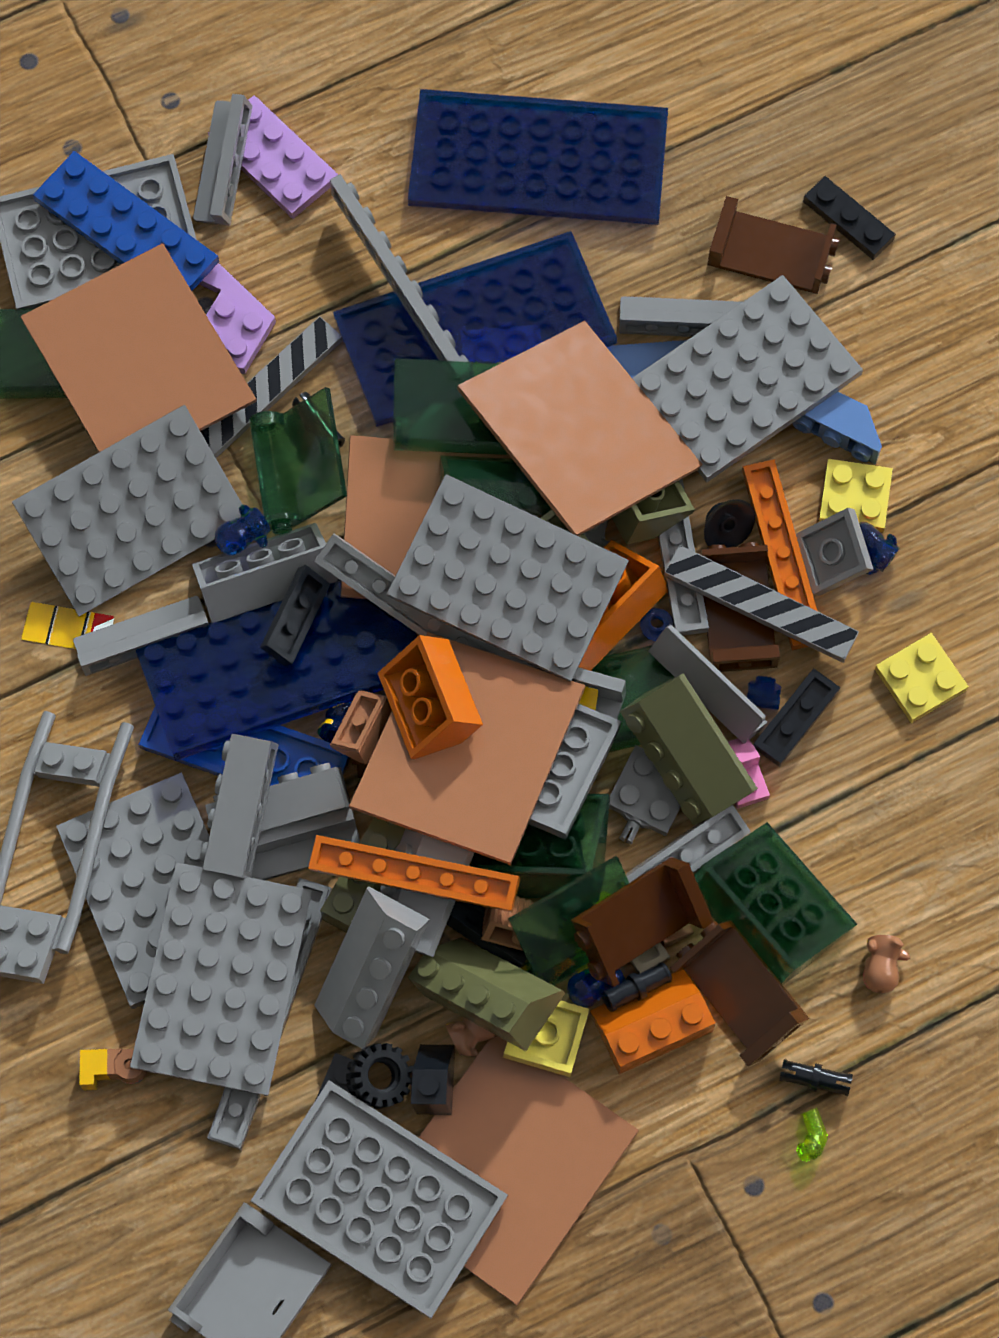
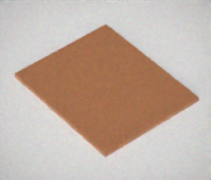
M163 243L20 316L98 452L103 451L184 404L199 430L202 431L257 402L256 397Z
M586 321L459 384L457 387L459 393L567 529L577 536L692 474L702 466V463Z
M350 435L344 540L396 576L445 474L538 518H541L544 513V498L503 448ZM341 581V597L367 599Z
M430 632L426 634V636L447 639ZM449 639L483 725L461 744L418 759H411L394 714L391 712L349 807L361 813L511 865L583 695L585 685L574 681L570 682L554 674Z
M496 1036L487 1041L453 1088L452 1115H434L419 1138L508 1194V1197L464 1268L517 1306L639 1130L562 1075L503 1058L507 1041Z

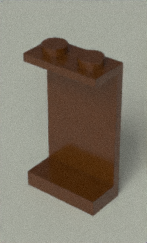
M726 196L709 250L708 266L773 282L783 275L794 288L818 294L820 284H827L832 266L827 264L829 255L835 257L840 238L834 237L837 225L831 223L826 235L738 212V199Z
M747 542L739 547L726 548L725 545L718 544L701 550L702 556L769 588L766 565L768 545ZM703 595L709 625L707 638L711 664L720 672L778 667L780 651L779 645H775L774 629Z
M670 857L571 920L576 930V933H574L575 941L586 952L590 961L587 963L589 972L597 981L601 980L613 987L619 984L614 971L688 924L704 929L714 922L689 863L674 857Z
M730 920L718 924L715 921L700 933L703 938L695 946L693 943H690L676 954L679 960L670 968L674 973L681 970L687 972L747 1048L739 1056L747 1066L761 1061L810 1018Z

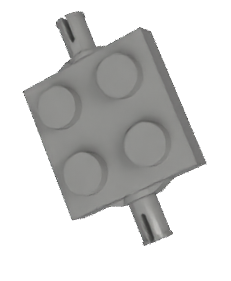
M635 745L605 805L620 813L627 821L621 836H619V839L624 842L629 830H631L626 841L627 844L633 843L639 828L652 829L666 836L681 807L671 790L664 784L663 778L652 761L646 756L644 749Z

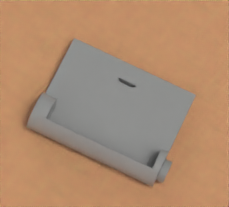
M244 1202L169 1307L168 1311L173 1314L169 1321L186 1333L191 1327L205 1338H282L332 1265ZM281 1302H283L274 1315V1312L277 1309V1307L280 1305Z

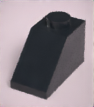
M420 1044L413 1067L411 1105L417 1114L452 1115L455 1045Z

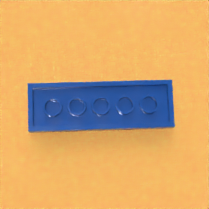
M75 151L33 194L34 200L120 264L163 243L191 291L219 263L217 254Z
M166 685L161 690L138 744L142 750L218 776L223 774L225 761L222 760V752L225 742L227 740L230 741L231 733L272 741L279 745L270 786L279 784L278 777L294 772L298 773V777L311 774V767L330 763L331 768L341 767L342 774L344 775L350 757L331 748L329 742Z

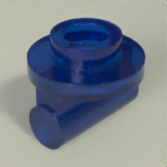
M757 676L756 680L748 683L746 697L756 707L779 710L782 687L772 677Z

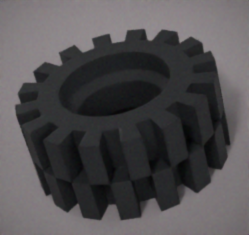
M379 1043L367 1046L352 1056L354 1060L349 1062L347 1066L350 1069V1073L346 1074V1080L351 1082V1085L347 1086L349 1092L354 1091L356 1098L373 1107V1109H380L400 1103L404 1100L402 1097L410 1093L411 1089L408 1086L412 1084L410 1073L413 1072V1066L408 1067L407 1062L410 1058L408 1055L402 1056L400 1054L403 1051L401 1048H392V1044ZM376 1062L384 1063L391 1071V1082L383 1090L373 1087L368 1078L369 1069Z

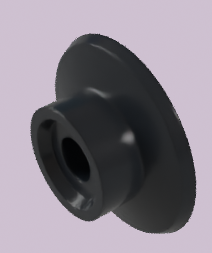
M740 499L728 500L714 505L707 513L704 526V539L708 547L720 544L729 548L742 544L749 537L754 527L755 512L753 507L748 502Z

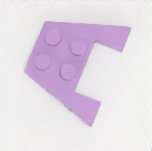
M218 263L199 283V285L219 294L206 316L239 371L245 374L275 325L276 320L273 314Z

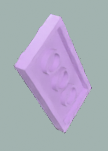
M253 95L249 99L253 107L241 170L294 219L331 188L330 179L338 176V174Z

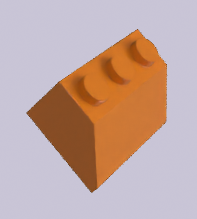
M419 635L378 672L411 759H418L461 744L483 725L449 639Z
M685 970L672 973L670 983H666L648 992L647 997L641 1001L635 999L613 1012H610L605 1004L590 1010V1015L618 1074H622L713 1032L716 1023L701 992Z

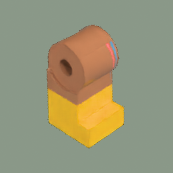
M134 1049L80 1050L79 1085L83 1090H97V1080H121L126 1084H136L144 1079L147 1071L130 1068Z

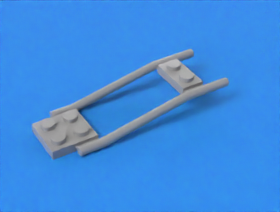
M43 711L20 774L0 851L1 977L44 984L55 951L62 954L69 953L80 921L113 786L134 729L133 725L126 722L121 723L110 754L104 750L47 742L56 716L51 712ZM34 775L44 779L99 787L66 918H63L61 915L1 905Z

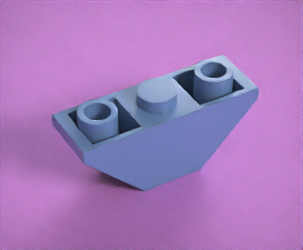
M836 392L792 423L797 430L803 433H812L822 438L823 442L831 447H840L851 452V455L859 461H869L876 464L882 445L868 406L840 392Z

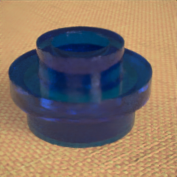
M660 608L650 609L640 622L643 635L652 641H656L667 626L674 625L671 615ZM658 619L662 621L663 626L655 628L651 625V622Z

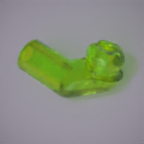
M818 1108L801 1114L808 1134L804 1143L797 1145L796 1152L803 1161L815 1160L820 1157L828 1140V1134Z

